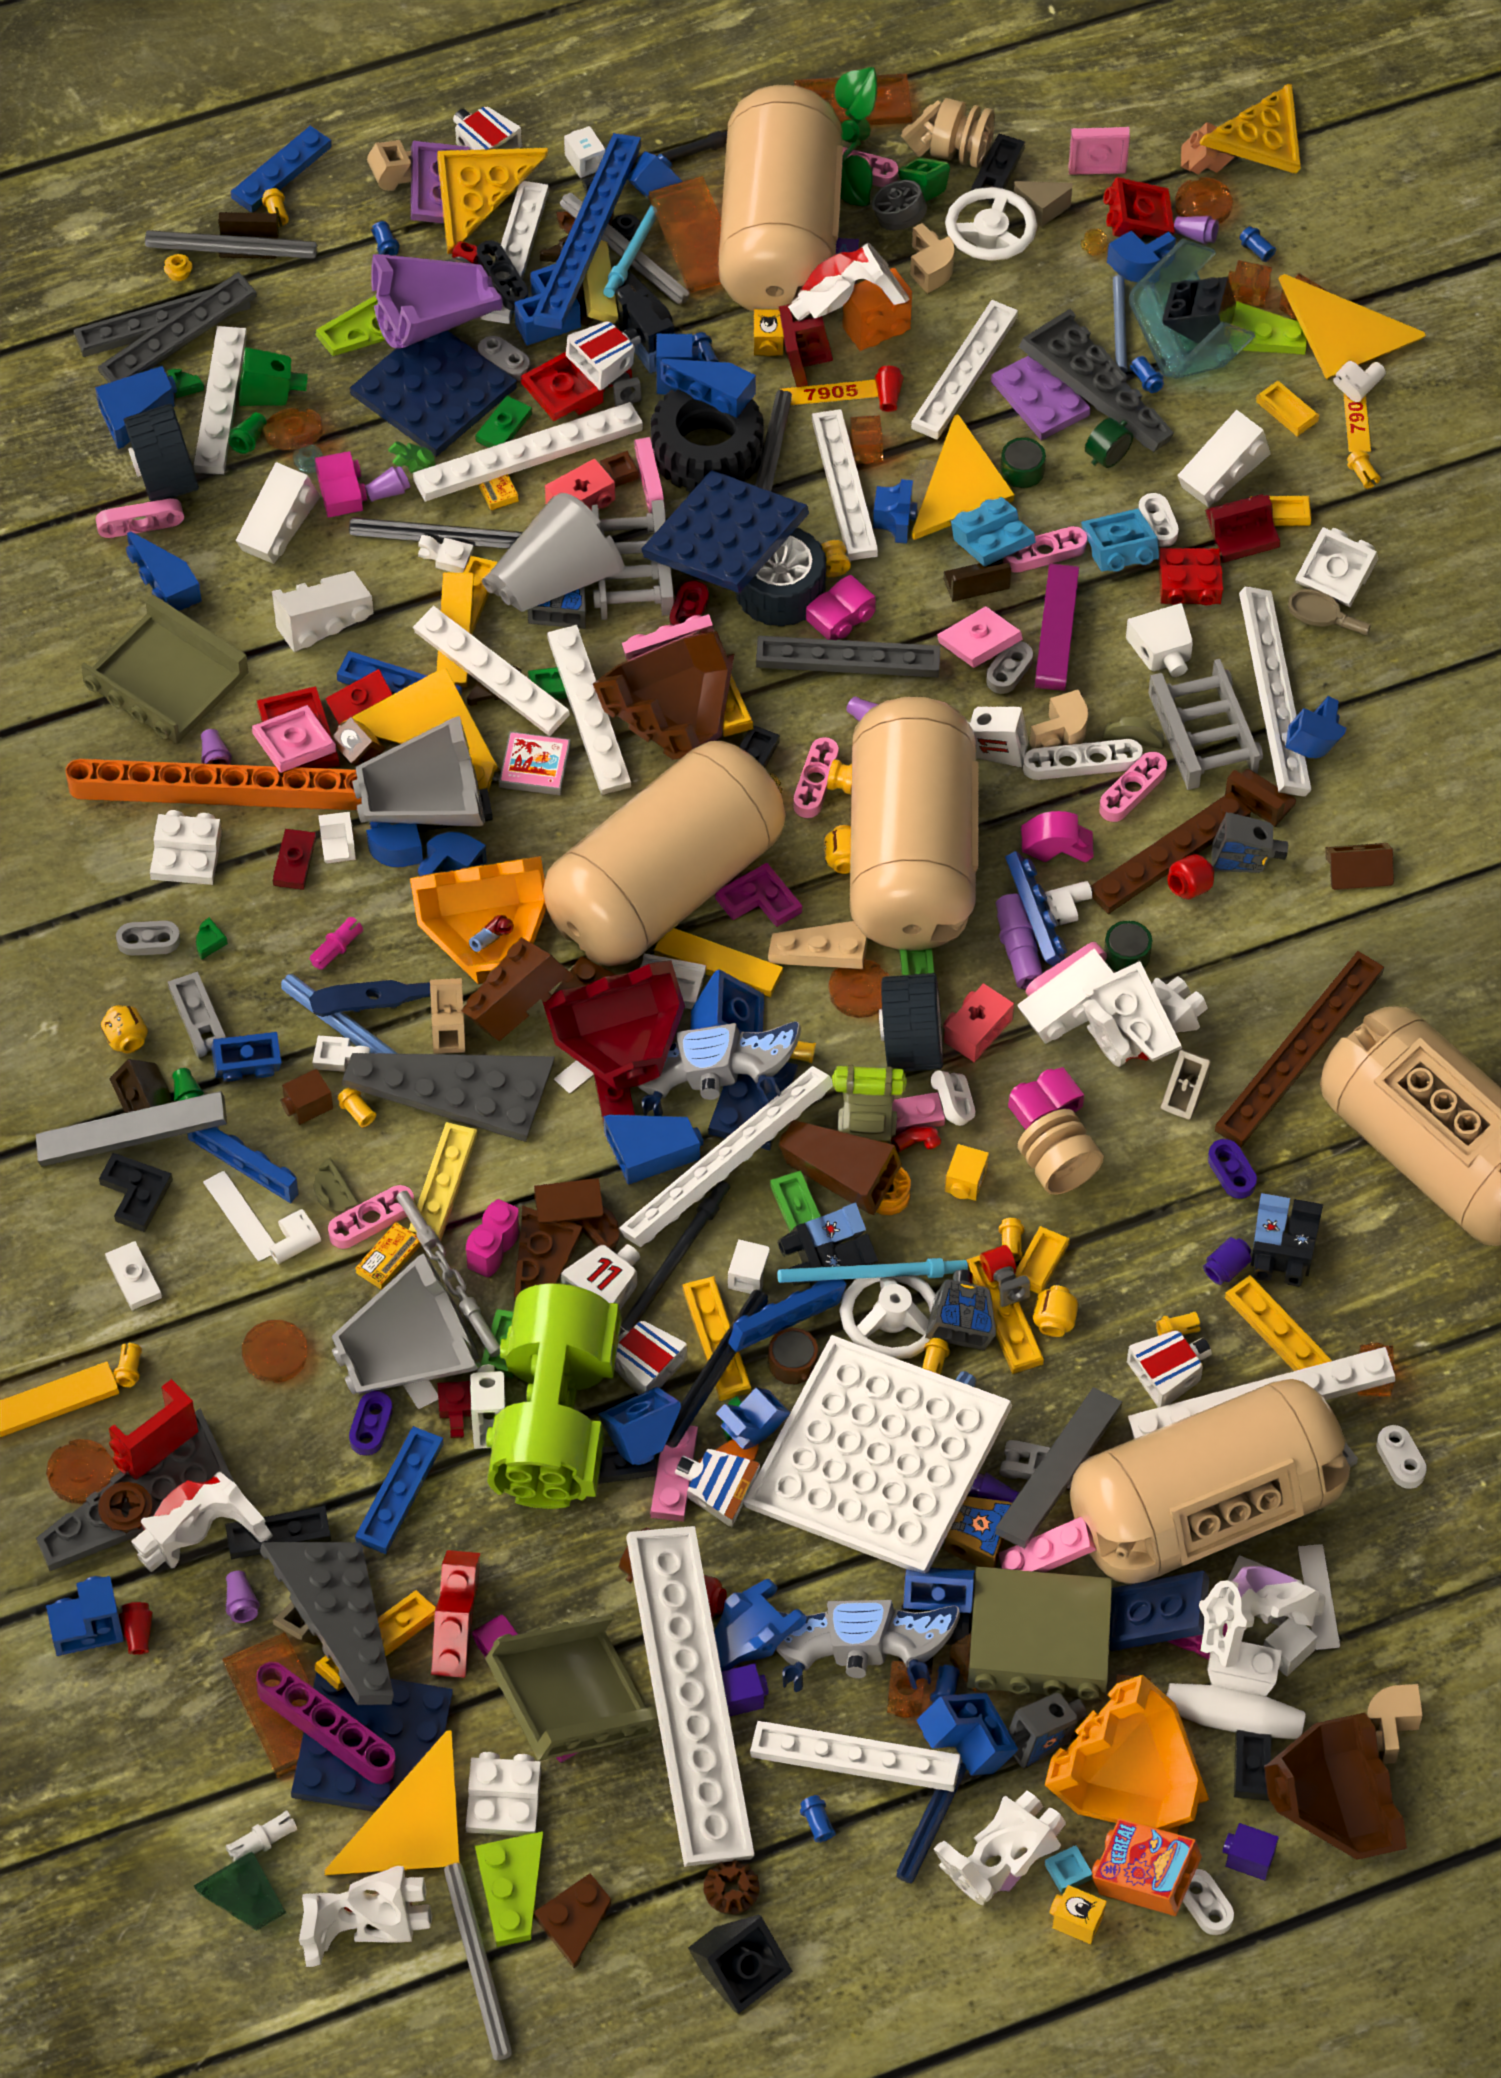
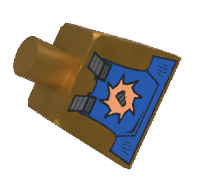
M967 1496L945 1538L944 1549L948 1553L978 1567L995 1568L1005 1540L995 1534L996 1526L1012 1503Z

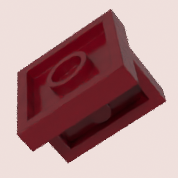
M790 304L779 306L786 352L796 387L808 386L805 367L833 361L823 317L806 318L795 322L793 313L789 309Z
M1263 494L1205 509L1206 519L1217 548H1220L1222 563L1280 548V539L1273 523L1272 503L1269 495L1263 496Z

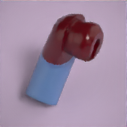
M506 915L495 916L479 933L469 939L470 947L475 952H479L502 935L510 934L514 928L513 921L507 918Z

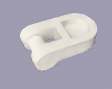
M939 1070L935 1071L931 1076V1085L934 1089H938L945 1117L955 1125L962 1126L975 1117V1106L965 1075L959 1073L949 1074L946 1071Z

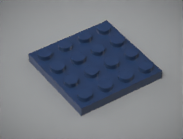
M446 330L407 347L396 348L350 387V394L421 447L429 449L437 457L504 400L507 395L511 394L517 388V380Z
M711 470L641 550L644 558L740 593L808 516L809 510L806 504Z
M316 1672L313 1686L315 1690L390 1744L394 1749L395 1775L389 1782L384 1784L370 1782L313 1738L303 1733L291 1798L376 1812L446 1732L453 1689L390 1679L394 1694L391 1705H357L346 1686L337 1691ZM323 1719L318 1722L322 1727H328L334 1723L329 1719ZM350 1739L345 1744L349 1747H355L361 1744V1742L356 1739ZM377 1759L372 1764L376 1767H383L388 1762L383 1759Z

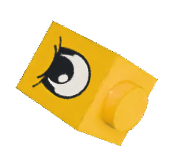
M754 309V356H783V329L779 309Z
M957 1144L946 1175L945 1192L959 1199L968 1198L976 1201L987 1172L989 1153Z
M1067 1885L1063 1896L1057 1894L1050 1908L1049 1914L1054 1915L1052 1928L1091 1945L1105 1915L1107 1901Z

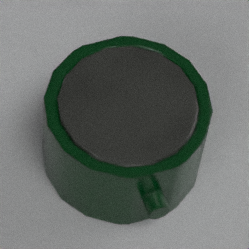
M1109 417L1099 423L1092 431L1085 444V452L1094 458L1091 461L1094 466L1099 462L1106 468L1113 467L1126 455L1131 447L1134 435L1125 428L1127 425L1125 420L1119 423L1112 417Z
M1025 437L1009 441L1003 447L1001 453L1000 472L1003 479L1011 486L1018 488H1030L1037 485L1043 479L1045 472L1046 453L1044 447L1036 440Z
M1119 921L1112 925L1106 933L1104 951L1107 953L1105 962L1108 966L1118 972L1140 961L1145 969L1150 961L1153 940L1150 931L1136 921Z

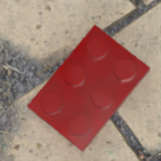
M316 686L256 700L262 722L308 705L326 732L332 737ZM336 751L297 767L328 769L340 766L339 757Z

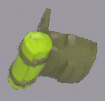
M854 1065L837 1066L832 1075L833 1088H835L836 1092H842L844 1099V1108H840L838 1112V1131L888 1144L891 1143V1137L895 1136L897 1128V1112L892 1110V1103L895 1095H902L907 1086L904 1070L888 1066L886 1068L854 1067Z

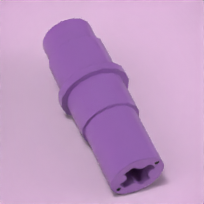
M1008 894L1000 897L995 903L1001 929L999 938L1001 943L1005 945L1008 959L1011 961L1017 987L1027 989L1028 985L1035 978L1043 974L1037 954L1038 948L1035 934L1019 894Z

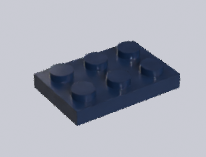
M786 1062L781 1070L773 1076L780 1092L795 1081L798 1065ZM738 1074L737 1081L733 1085L723 1086L708 1128L709 1135L726 1139L769 1103L763 1101L757 1089V1083H755L750 1075ZM770 1092L766 1095L769 1102L777 1096V1092ZM774 1138L767 1141L760 1148L770 1150Z
M1205 1571L1111 1588L1109 1650L1117 1651L1202 1635L1204 1615L1199 1608L1201 1600H1205L1208 1597L1209 1577Z

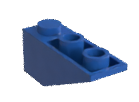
M662 359L661 381L665 382L669 387L677 388L694 399L703 401L714 406L720 412L728 413L736 418L756 394V375L732 363Z
M133 532L127 533L129 546L125 547L126 553L132 564L137 562L140 567L138 570L141 579L145 585H151L152 595L160 598L178 611L202 601L199 582L184 560Z

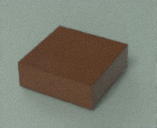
M628 451L600 460V465L615 481V487L640 478L639 470Z

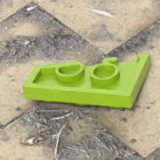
M1236 301L1228 340L1226 342H1218L1217 349L1305 355L1307 338L1298 321Z
M543 1831L475 1846L496 1947L531 1940L534 1920L533 1912L535 1911L541 1849L544 1837Z

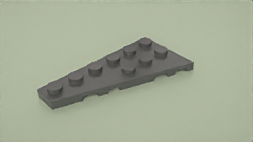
M201 1408L195 1412L199 1431L196 1435L137 1480L129 1472L123 1474L120 1471L110 1479V1483L98 1493L95 1491L88 1496L86 1502L73 1513H67L36 1537L49 1571L137 1537L144 1531L143 1526H141V1529L135 1528L129 1530L126 1534L121 1530L112 1531L109 1526L102 1523L98 1512V1503L104 1491L114 1484L133 1482L143 1486L149 1492L152 1499L153 1508L150 1517H153L166 1496L187 1480L203 1483L211 1479L218 1472H221L234 1482ZM124 1498L122 1508L117 1510H121L122 1515L127 1517L129 1509H132V1507H130L127 1498Z

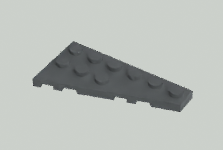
M1068 309L1022 338L1019 348L1027 353L1031 359L1040 363L1053 376L1059 378L1072 388L1076 394L1081 395L1094 405L1098 411L1108 417H1112L1119 423L1125 420L1127 422L1125 428L1132 432L1133 437L1139 440L1144 447L1155 452L1170 441L1174 434L1154 409L1148 408L1141 401L1143 395L1137 388L1131 389L1125 382L1127 376L1102 346L1094 345L1089 339L1091 333L1085 326L1080 328L1074 320L1076 315L1071 309Z
M352 1053L342 1079V1086L526 1142L553 1067L555 1056Z
M262 1542L260 1553L265 1560L269 1559L275 1568L274 1575L279 1582L283 1581L291 1593L290 1600L313 1636L317 1635L323 1644L322 1650L327 1658H332L339 1669L338 1675L356 1704L391 1705L394 1694L362 1542Z

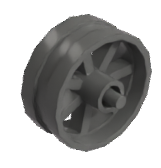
M901 180L890 183L881 188L872 200V207L878 222L885 230L896 231L911 227L919 222L927 211V204L921 188L914 181Z

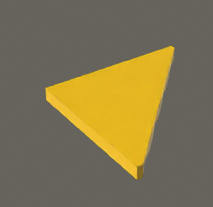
M1286 84L1282 89L1273 92L1258 104L1252 105L1234 119L1228 120L1218 126L1213 132L1207 133L1199 141L1200 145L1296 174L1300 170L1301 164L1292 84Z
M548 148L449 150L437 152L447 254H452L459 241H465L547 157Z
M1283 274L1278 278L1326 380L1336 376L1337 371L1348 361H1353L1360 366L1417 342L1426 336L1425 332L1289 275Z
M958 414L953 417L913 527V540L951 526V520L955 519L958 513L977 509L987 499L994 500L1003 497L1009 503L1014 501V493Z
M446 667L351 717L364 724L377 739L402 744L454 717L460 716L470 756L496 764ZM496 766L495 772L500 770L498 766Z
M446 1731L328 1865L324 1870L325 1876L382 1872L396 1866H402L405 1870L443 1868L454 1863H460L452 1731Z

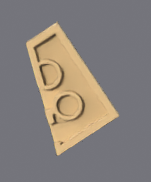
M854 921L772 933L768 961L773 964L863 969L869 938L863 934Z

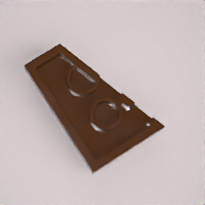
M522 1206L514 1302L517 1295L526 1288L540 1284H559L561 1273L566 1269L583 1234L582 1226L568 1221L539 1224L537 1210Z

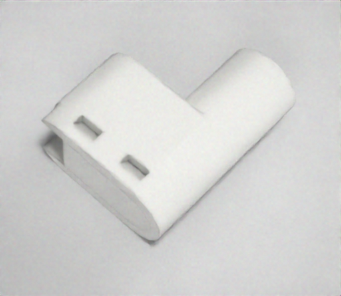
M1348 361L1337 371L1333 382L1352 401L1359 402L1385 376L1386 370L1380 363L1374 362L1364 371L1355 362Z
M1088 881L1046 891L1047 901L1044 904L1046 909L1050 910L1053 914L1057 926L1078 921V913L1074 903L1092 899L1091 887Z
M303 1209L278 1221L286 1238L270 1246L269 1251L274 1261L280 1264L321 1242L317 1229Z

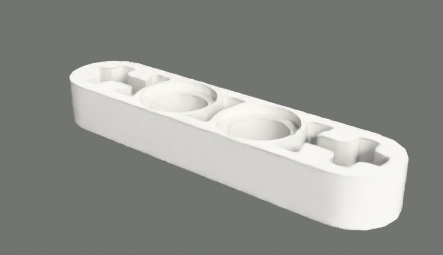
M1132 739L1035 748L1029 750L1024 755L1023 771L1028 778L1033 780L1127 771L1142 756L1143 749L1137 741ZM1113 752L1115 753L1114 758H1116V760H1112ZM1124 752H1130V755L1133 757L1127 758V755L1124 754ZM1094 753H1101L1106 757V760L1096 763L1090 759V756ZM1064 756H1070L1076 762L1071 766H1065L1059 762V759ZM1050 759H1054L1053 766H1051ZM1033 761H1038L1041 767H1035Z

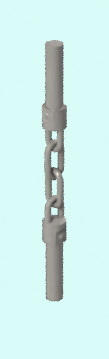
M408 1191L400 1192L396 1197L415 1228L416 1236L430 1259L437 1261L443 1271L442 1279L451 1294L459 1297L461 1301L459 1309L467 1321L471 1322L490 1356H499V1343L482 1317L480 1307L475 1298L468 1297L465 1293L467 1287L457 1270L450 1268L444 1258L446 1251L433 1228L427 1225ZM438 1246L440 1251H436L435 1255H433L430 1249ZM452 1274L455 1275L461 1285L457 1286L456 1290L453 1289L448 1278H452Z

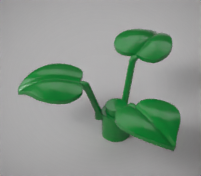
M874 67L843 74L835 87L836 101L840 107L847 109L845 115L850 118L841 124L842 139L848 143L852 142L842 156L840 198L845 202L858 206L870 205V192L873 183L872 169L868 161L863 157L849 155L856 147L861 145L860 141L866 140L871 132L870 124L865 118L872 113L876 104L877 75Z

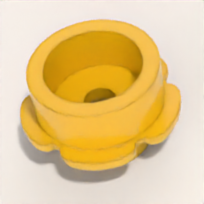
M175 254L165 260L164 271L170 279L183 281L189 277L193 265L187 256Z

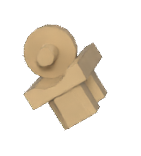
M938 100L933 105L930 104L913 124H909L902 130L900 135L918 157H921L931 146L935 121L942 104Z

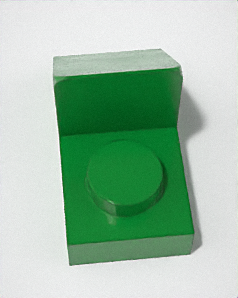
M919 157L898 169L900 180L914 181L919 184L926 202L946 190L950 166L947 162Z

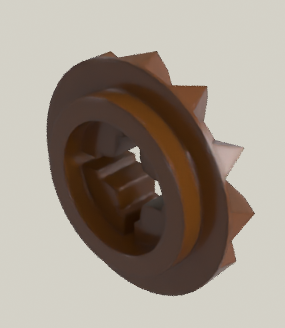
M120 1482L110 1486L101 1495L98 1503V1512L102 1523L109 1526L112 1531L121 1530L126 1534L129 1530L141 1529V1520L150 1517L153 1508L149 1492L143 1486L133 1482ZM124 1498H127L130 1507H132V1509H129L127 1517L122 1515L121 1510H117L122 1508Z
M736 1859L725 1863L721 1861L713 1869H709L704 1881V1895L707 1902L715 1910L724 1914H739L748 1910L756 1902L759 1895L758 1875L752 1871L749 1864L744 1865ZM739 1877L738 1888L741 1892L732 1889L724 1895L725 1883L722 1880L732 1882Z

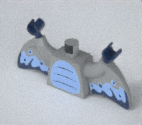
M790 1022L764 1032H741V1034L736 1023L677 1032L678 1042L671 1045L661 1076L638 1086L641 1090L650 1094L642 1099L644 1116H647L651 1110H653L654 1116H662L661 1098H665L674 1086L686 1081L689 1082L693 1090H700L702 1098L712 1100L719 1097L720 1086L733 1085L737 1081L738 1074H747L757 1083V1089L764 1102H769L766 1095L770 1092H777V1095L780 1096L781 1092L773 1076L786 1064L798 1043L801 1033L799 1022Z
M892 1600L828 1601V1614L826 1611L806 1615L807 1620L803 1627L787 1636L776 1648L777 1652L791 1664L782 1671L783 1688L789 1682L794 1681V1692L802 1690L803 1670H808L816 1660L830 1655H834L837 1665L846 1666V1674L849 1677L857 1679L863 1678L866 1675L867 1665H881L885 1662L887 1654L900 1657L907 1667V1674L913 1689H917L916 1681L922 1678L927 1679L928 1684H931L928 1668L924 1662L933 1657L952 1635L960 1617L959 1608L957 1606H948L932 1611L913 1613L901 1610L895 1611ZM777 1611L783 1618L789 1614Z

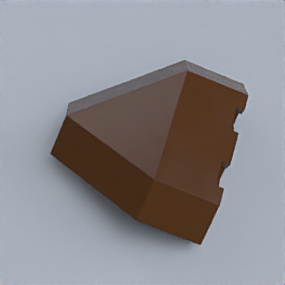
M698 630L618 664L595 681L593 686L605 713L612 718L618 716L630 724L628 729L645 741L649 742L652 740L664 748L663 753L672 760L681 759L692 749L704 743L716 741L722 736L734 654L726 655L717 631L701 633Z
M1365 1712L1315 1723L1264 1767L1268 1799L1276 1811L1354 1859L1359 1860L1407 1849L1403 1816L1393 1804L1389 1771L1379 1758L1375 1725Z

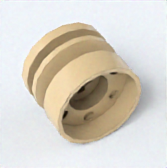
M945 98L938 111L932 133L931 156L950 161L956 151L959 150L960 164L965 165L970 159L971 167L980 168L993 139L994 110L985 108L981 114L980 106L974 105L969 115L966 116L965 102Z
M1071 1109L1053 1111L1038 1119L1023 1132L1017 1147L1026 1158L1028 1165L1031 1168H1035V1175L1048 1194L1053 1195L1069 1192L1085 1183L1099 1170L1104 1158L1094 1140L1089 1135H1086V1128Z

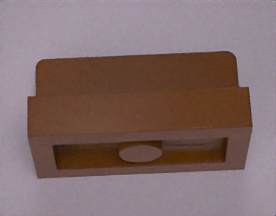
M1245 769L1242 774L1234 770L1227 777L1225 795L1232 792L1252 813L1266 822H1270L1274 827L1279 824L1296 804V798L1286 793H1279L1277 786L1250 769Z
M1388 843L1325 847L1326 860L1330 864L1332 889L1392 886L1394 884L1393 848Z
M599 1178L534 1186L539 1224L603 1217Z

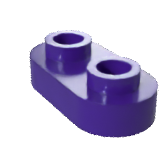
M1228 1139L1215 1141L1210 1146L1208 1153V1163L1228 1195L1237 1199L1249 1197L1255 1190L1257 1177L1248 1160L1234 1141ZM1225 1157L1229 1161L1223 1162L1219 1160V1158ZM1240 1182L1244 1184V1186L1239 1187L1236 1186L1235 1183Z
M372 1391L365 1394L359 1401L349 1432L351 1448L357 1454L364 1456L375 1454L383 1445L393 1413L392 1402L385 1393ZM374 1409L381 1410V1413L378 1415H373L370 1412ZM364 1438L372 1439V1441L367 1444L361 1442Z

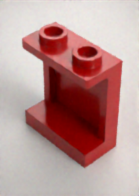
M172 1379L161 1386L165 1404L162 1410L129 1435H124L115 1424L109 1428L111 1438L109 1445L114 1452L112 1460L123 1474L129 1472L135 1480L139 1479L199 1432L193 1400Z

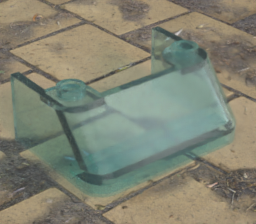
M1184 238L1133 287L1129 296L1131 309L1161 373L1173 379L1224 367L1256 337L1252 331L1222 321L1197 344L1163 325L1162 318L1171 284L1183 280H1200L1197 272L1216 254L1214 249Z

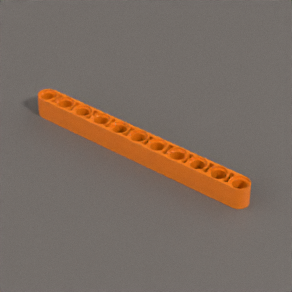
M75 759L65 769L70 794L77 799L334 810H357V805L362 804L361 798H356L352 781L358 780L356 770L294 767L280 773L277 767L99 759Z

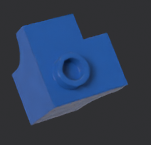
M646 151L637 159L636 167L627 178L641 194L652 201L665 190L680 193L686 186L670 169L673 165L662 154L656 156Z
M901 479V482L896 486H877L873 528L891 532L895 537L896 543L907 544L910 520H916L918 502H912L913 480Z

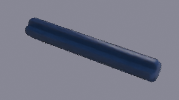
M963 1762L960 1763L954 1792L935 1789L897 1869L896 1876L899 1880L906 1883L914 1882L964 1777L966 1766Z

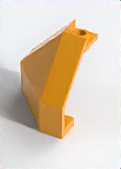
M541 856L410 878L418 926L477 984L485 982L489 972L499 965L507 955L508 949L521 937L534 944L547 908L543 894L545 878ZM506 915L507 918L513 921L514 928L510 934L502 935L479 952H475L470 947L469 939L479 933L495 916Z
M1140 1675L1116 1684L1107 1694L1111 1700L1098 1714L1094 1710L1075 1730L1079 1736L1066 1751L1060 1747L1051 1757L1045 1786L1078 1815L1117 1823L1118 1818L1178 1834L1180 1825L1195 1821L1198 1804L1209 1801V1797L1176 1704L1144 1675Z

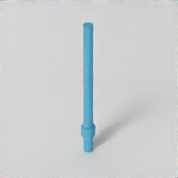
M667 190L660 193L652 202L618 265L614 266L610 271L608 283L603 290V294L606 297L612 298L618 287L622 286L626 281L629 267L669 197Z
M929 1258L926 1262L779 1269L777 1277L779 1283L927 1275L928 1278H942L944 1274H954L955 1271L962 1269L968 1270V1263L966 1260L943 1261L942 1258Z

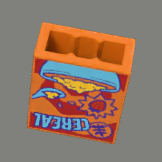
M1118 1818L1114 1830L1111 1829L1106 1836L1105 1850L1101 1859H1097L1093 1865L1092 1879L1099 1895L1176 1916L1202 1855L1195 1839Z

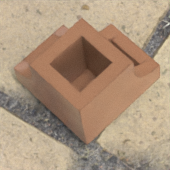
M1206 122L1198 131H1194L1190 138L1181 145L1182 168L1198 175L1205 168L1218 173L1234 158L1232 154L1200 145L1199 141L1207 133L1213 132L1217 128L1216 126Z

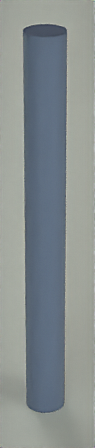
M1116 275L1113 277L1115 361L1123 373H1126L1128 367L1125 283L1123 276Z

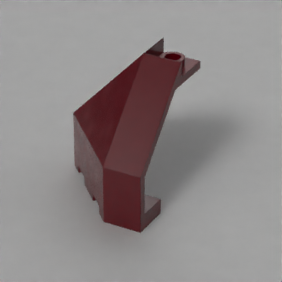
M670 960L649 963L630 973L606 976L583 987L562 989L552 994V997L545 1003L543 1002V1006L555 1045L618 1090L640 1086L661 1076L685 1008V1003L672 961Z

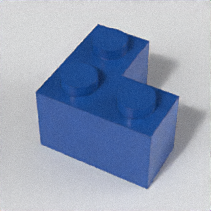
M556 264L530 272L532 297L514 302L515 324L527 346L581 328L580 304L576 298L562 329L534 325V312Z
M110 1576L89 1577L84 1582L76 1583L78 1599L63 1598L57 1600L54 1604L46 1605L56 1656L124 1642Z
M987 1693L940 1696L916 1719L924 1738L931 1748L955 1747L971 1776L994 1774L1018 1751L1016 1744Z

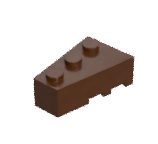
M521 937L508 949L507 955L499 965L489 972L485 982L468 998L467 1004L461 1011L485 1033L500 1042L529 1017L527 1010L540 999L545 1003L552 997L549 991L562 980L568 983L575 976L552 955Z

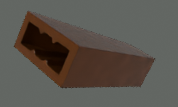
M796 1120L791 1122L787 1131L781 1135L779 1147L789 1166L797 1171L801 1170L802 1174L848 1202H856L858 1208L872 1215H875L902 1166L895 1145Z

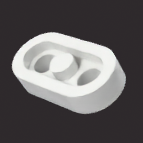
M1157 493L1144 495L1139 501L1138 509L1157 536L1158 547L1173 545L1177 541L1179 528L1167 499Z
M1397 1425L1383 1428L1378 1435L1376 1446L1393 1480L1403 1488L1418 1487L1424 1481L1427 1467L1410 1434L1406 1429ZM1389 1438H1398L1400 1442L1393 1443L1389 1440ZM1412 1465L1415 1469L1407 1470L1404 1466Z
M1196 1869L1183 1903L1203 1931L1211 1935L1224 1934L1232 1925L1234 1918L1233 1908L1210 1874L1204 1870ZM1198 1887L1202 1892L1200 1894H1193L1189 1889ZM1217 1915L1221 1918V1921L1215 1923L1209 1917Z

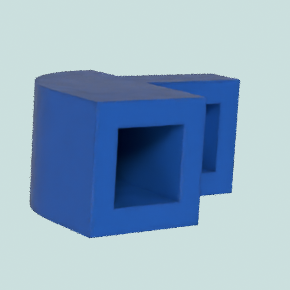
M1129 231L1108 244L1107 263L1119 275L1129 281L1144 283L1156 280L1159 277L1160 266L1168 264L1174 258L1176 239L1167 232L1145 245L1132 231Z
M1328 696L1314 712L1303 708L1288 725L1285 748L1308 758H1321L1325 756L1346 732V727L1338 724L1340 718L1337 714L1339 701Z
M369 822L370 829L366 830L368 849L378 862L390 867H405L422 863V846L416 824L399 823L391 825L384 822Z
M460 832L439 834L428 841V858H425L420 864L418 874L422 876L485 865L487 863L486 845Z
M755 1387L739 1407L724 1404L716 1414L724 1421L721 1427L742 1449H749L769 1437L789 1416L790 1412L769 1390Z

